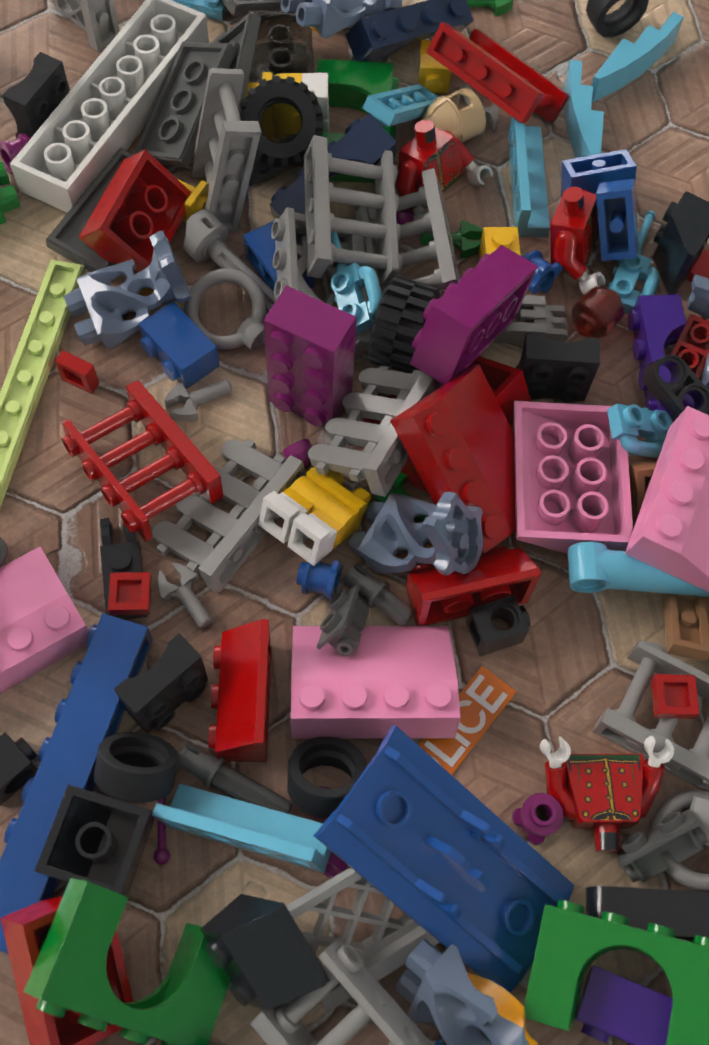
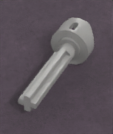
M204 209L196 212L187 220L185 240L182 248L196 262H204L211 258L222 269H237L253 277L264 292L266 312L268 313L277 300L274 298V291L225 244L228 229L211 212Z

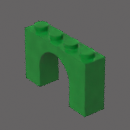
M332 59L317 60L316 73H328L329 107L352 108L367 115L369 112L362 107L369 95L398 89L399 77H393V63ZM396 125L382 126L396 141ZM323 132L322 137L327 138L328 145L332 141L337 143L345 133ZM395 156L393 157V165H395ZM341 173L329 180L375 183V179Z
M70 878L24 990L25 993L39 999L35 1008L63 1018L66 1009L81 1013L78 1020L79 1023L104 1032L108 1023L121 1026L122 1029L119 1036L146 1045L149 1036L162 1040L160 1045H208L230 978L225 969L219 968L208 956L205 946L209 943L200 930L202 926L186 923L168 974L155 991L137 1001L121 1002L109 985L106 973V960L111 941L129 897L88 881Z
M558 900L557 907L545 904L524 1004L526 1019L573 1032L581 985L587 969L601 955L614 950L626 949L648 956L662 968L668 977L672 989L673 1004L666 1045H709L708 937L695 935L694 942L692 943L675 938L676 930L662 925L648 923L646 931L628 926L629 918L619 914L602 911L600 919L583 914L585 907L576 903Z

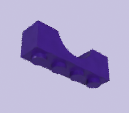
M680 294L643 295L638 297L633 310L629 311L627 319L628 328L630 331H633L635 338L633 356L635 360H639L640 365L639 388L645 391L646 402L644 408L653 411H666L646 387L643 374L648 364L665 356L664 349L677 342L686 325ZM661 365L659 376L664 382L669 383L671 373L667 367ZM685 394L683 397L685 408L687 406L694 408L695 406L693 398L688 394Z

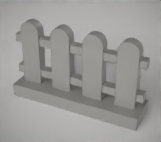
M381 365L379 369L367 368L359 374V381L361 387L365 390L364 393L353 392L343 398L342 404L349 416L347 419L338 417L328 421L325 429L332 442L330 445H314L309 449L308 457L318 474L326 475L329 470L349 474L351 481L360 482L362 477L367 479L372 494L385 497L409 458L390 420L442 387L443 384L420 370H414L412 374L391 371L389 366ZM378 393H385V394L397 395V398H396V399L387 398V397L377 396V394H378ZM368 418L382 422L378 425L362 422L361 419ZM347 443L365 447V449L363 451H358L343 447Z
M248 438L244 443L235 439L226 441L221 451L227 464L222 470L213 466L221 475L222 499L235 506L229 514L210 504L202 494L199 497L192 494L176 503V507L182 516L176 525L169 521H161L152 530V534L159 544L156 549L160 554L166 557L171 551L189 562L186 565L187 569L193 573L200 571L207 587L217 593L221 592L267 534V531L258 525L263 497L273 491L280 494L289 488L299 477L306 476L303 461L292 455L285 461V458L278 454L272 459L255 450V442ZM238 469L257 478L252 486L233 477ZM193 523L212 533L206 542L187 532Z

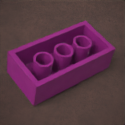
M500 245L490 255L485 253L474 269L468 268L457 284L452 282L446 288L442 297L438 300L433 298L429 302L422 316L426 320L424 327L417 333L412 343V348L415 351L410 364L443 385L460 375L514 322L538 266L503 245Z
M286 285L263 320L269 401L281 411H291L304 417L313 426L325 427L331 419L341 417L345 410L342 400L346 395L352 393L356 316Z

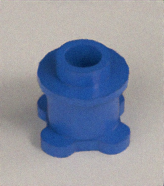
M538 250L523 254V258L538 266L529 286V291L532 294L540 291L544 294L552 288L556 276L561 272L562 265L558 262L551 265L543 259L542 253Z
M334 560L332 564L318 562L314 566L309 562H301L296 583L297 585H302V594H308L309 591L324 594L331 601L337 594L343 565L337 560Z

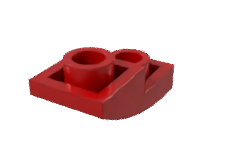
M690 314L670 355L679 356L699 378L709 353V321Z

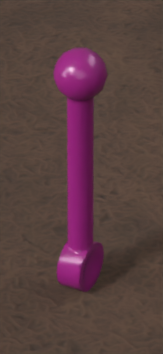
M166 796L159 799L157 803L166 805ZM157 819L158 849L155 851L153 858L158 865H164L170 860V852L166 849V825Z

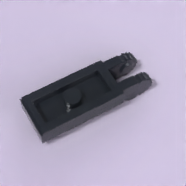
M109 518L100 519L103 546H100L105 610L106 614L110 615L108 612L110 573L143 572L141 547L139 541H137L136 532L132 534L123 522L127 543L113 544V525ZM110 615L124 620L148 617V615Z

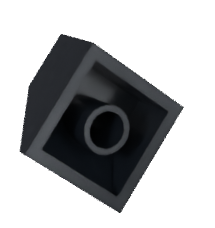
M685 191L678 203L674 201L670 203L662 219L667 224L663 223L653 240V242L658 244L653 260L668 295L678 293L709 239V202Z
M68 784L36 865L35 872L67 884L70 878L88 881L128 897L155 817L152 816V811Z
M240 894L200 929L209 943L205 946L208 956L219 968L225 969L231 979V982L228 984L229 990L243 1006L249 1004L268 1011L320 989L330 981L284 903Z

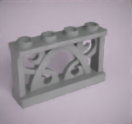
M287 207L281 217L275 219L271 230V237L275 240L273 268L277 272L274 298L278 299L287 285L320 300L302 277V274L307 270L306 237L302 236L300 239L303 246L296 244V233L306 235L305 214L294 212V208ZM337 232L341 249L365 252L364 236ZM333 264L328 265L325 270L326 275L330 279V276L336 273L332 267ZM364 286L361 289L364 300L368 302L369 299L366 287ZM335 292L326 299L325 303L333 305V302H335ZM371 327L355 336V360L369 347Z

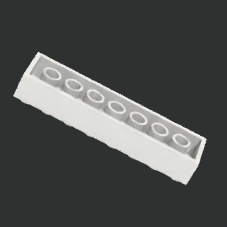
M145 0L10 163L19 191L68 213L118 150L122 148L127 151L147 125L181 43H209L206 14L172 0Z

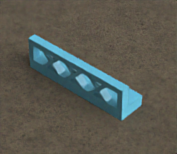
M511 116L508 130V148L514 227H518L519 236L548 237L550 222L541 126H525L524 123H520Z
M180 783L171 806L156 803L152 813L153 817L169 828L321 873L325 872L331 853L325 845L314 837L323 823Z

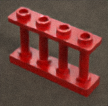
M441 22L426 51L427 54L520 123H527L533 112H536L546 121L553 123L569 99L568 93L479 29H473L469 38H467L448 23Z
M136 380L126 386L129 402L126 403V408L82 432H79L72 422L67 419L62 422L65 437L61 438L72 458L75 456L80 458L82 461L81 467L87 478L91 482L97 480L102 486L100 488L101 493L109 506L113 508L117 505L122 513L120 515L127 529L132 534L138 532L146 542L153 538L149 519L193 493L196 495L202 494L210 504H213L223 498L221 475L142 383ZM133 420L136 423L141 421L145 426V432L100 457L89 445ZM152 444L155 446L161 445L164 448L165 456L121 481H118L109 470V468ZM173 468L175 470L181 469L185 473L187 480L141 507L129 495V493Z

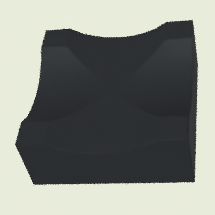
M42 52L34 58V64L28 76L15 86L9 87L2 95L4 103L12 113L17 125L16 139L20 133H25L28 137H32L70 92L63 62Z
M526 333L522 355L516 368L523 371L531 400L548 398L561 399L564 402L585 401L600 365V338L587 337L575 342H558L547 339L540 334Z
M178 633L168 642L164 654L152 668L134 678L123 680L114 688V691L126 706L125 710L148 734L154 728L160 730L166 726L175 716L174 710L183 702L187 701L189 703L199 697L206 688L205 683L208 681L201 655Z

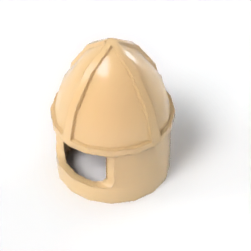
M465 87L451 95L435 99L421 119L433 121L436 128L450 131L462 143L482 134L486 125L485 111L476 93ZM462 94L469 99L470 105L459 109V97Z

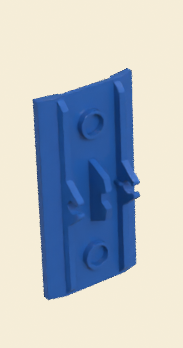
M396 725L391 726L376 755L336 811L329 816L314 835L317 840L445 948L448 949L451 944L457 946L463 963L477 975L490 979L509 993L522 981L533 963L545 904L557 907L558 900L569 902L575 886Z

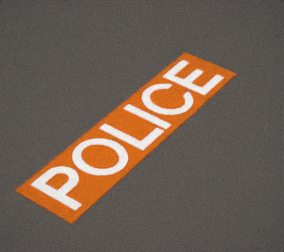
M482 665L459 693L460 722L456 738H424L418 746L447 772L453 775L517 691Z

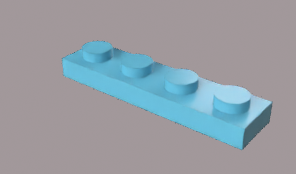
M421 84L369 95L362 108L372 114L371 116L381 126L389 127L423 117L427 108L439 96Z

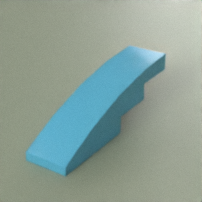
M673 12L660 30L648 25L635 43L623 38L593 78L591 85L593 86L592 102L621 89L655 64L676 41L684 17Z
M570 60L564 81V91L569 94V99L564 105V113L575 158L601 154L604 111L591 110L593 86L581 84L583 61Z

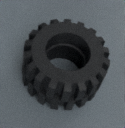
M280 75L272 76L273 79L268 81L264 78L258 81L259 85L257 87H251L247 91L248 96L246 99H242L240 103L241 111L239 113L241 121L259 122L261 136L255 158L267 166L271 165L278 169L296 167V164L304 163V154L313 136L322 137L323 112L321 105H319L314 92L311 93L308 90V86L302 81L298 83L295 81V78L287 76V79H280ZM279 103L293 106L301 117V129L298 136L284 144L270 141L264 135L261 127V119L264 112L272 105Z
M398 275L392 279L382 296L371 330L368 347L370 362L389 366L391 369L409 374L417 370L416 367L410 364L415 351L412 348V343L426 322L422 318L425 308L433 298L437 300L440 298L439 288Z

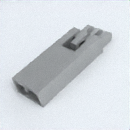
M525 295L515 319H519V322H513L493 343L524 344L526 333L540 334L547 339L564 342L568 339V331L566 330L567 319L565 318L567 316V309L565 306L546 305L545 296ZM524 320H534V323H525Z

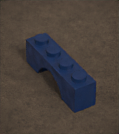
M426 0L363 17L345 36L355 61L370 62L383 58L409 43L427 38L432 41L441 22L448 23L461 32L474 20L466 0Z
M368 113L362 120L357 118L351 122L345 130V135L337 143L335 141L330 142L327 148L328 153H331L333 158L377 165L385 150L392 151L393 157L396 155L397 142ZM304 167L297 173V180L288 188L286 186L281 187L272 196V203L269 205L272 216L275 219L280 218L287 207L294 208V212L305 214ZM329 172V180L340 173ZM296 233L298 242L300 243L302 236L306 237V235Z

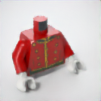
M421 120L415 124V137L399 151V172L396 179V188L399 192V197L419 191V187L424 186L421 172L435 168L443 192L465 175V168L468 170V182L475 186L485 185L480 179V174L485 178H490L493 176V171L487 165L477 166L473 161L475 157L453 133L436 128L431 120ZM423 204L409 208L410 211L413 210L415 213L414 221L424 218V214L429 213V210H424L426 207H423Z
M569 187L563 192V196L551 221V265L558 262L562 265V270L566 271L574 280L579 279V287L582 294H585L591 288H597L599 290L598 293H600L602 290L599 286L606 283L604 275L601 272L590 275L586 273L587 263L599 236L596 194L582 190L580 187Z
M559 736V749L554 753H550V743L543 739L540 742V750L549 759L545 763L546 793L558 800L563 810V817L570 820L573 829H593L596 853L621 852L619 829L632 828L640 822V819L646 817L660 788L665 769L662 763L670 761L674 755L672 743L667 738L664 749L660 752H653L655 738L653 736L647 737L644 741V748L649 755V759L644 760L643 754H571L569 744L561 736Z

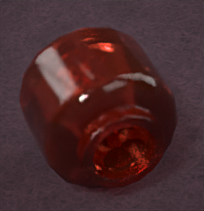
M605 287L589 289L575 303L572 309L573 326L579 334L586 338L601 339L607 336L624 316V306L619 294Z

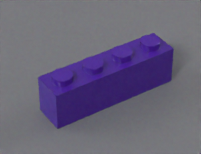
M593 965L590 967L580 997L575 1020L583 1023L581 1033L606 1044L609 1036L626 1042L627 1045H666L673 999Z

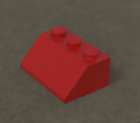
M145 149L122 161L78 238L106 261L119 264L133 259L136 265L135 271L140 272L147 268L152 261L154 247L150 236L163 230L170 243L186 214L185 202L192 192Z
M497 547L482 555L476 567L466 574L452 572L447 576L438 572L433 564L416 566L412 571L408 572L405 587L410 605L415 611L413 615L416 626H430L465 618L468 616L470 608L510 595H515L518 605L526 604L535 589L541 573L539 567L520 547L509 550L507 547Z
M260 619L222 632L221 645L214 646L213 668L220 670L219 684H212L211 709H217V724L209 725L208 748L215 749L218 759L221 757L226 758L225 762H267L272 655L269 619Z
M63 896L39 901L0 918L30 1045H93L122 1029L121 1026L108 1023L105 1032L88 1027L78 1022L81 1013L66 1009L63 1018L40 1011L35 1008L39 999L24 992ZM116 928L107 954V978L113 993L121 1002H133Z

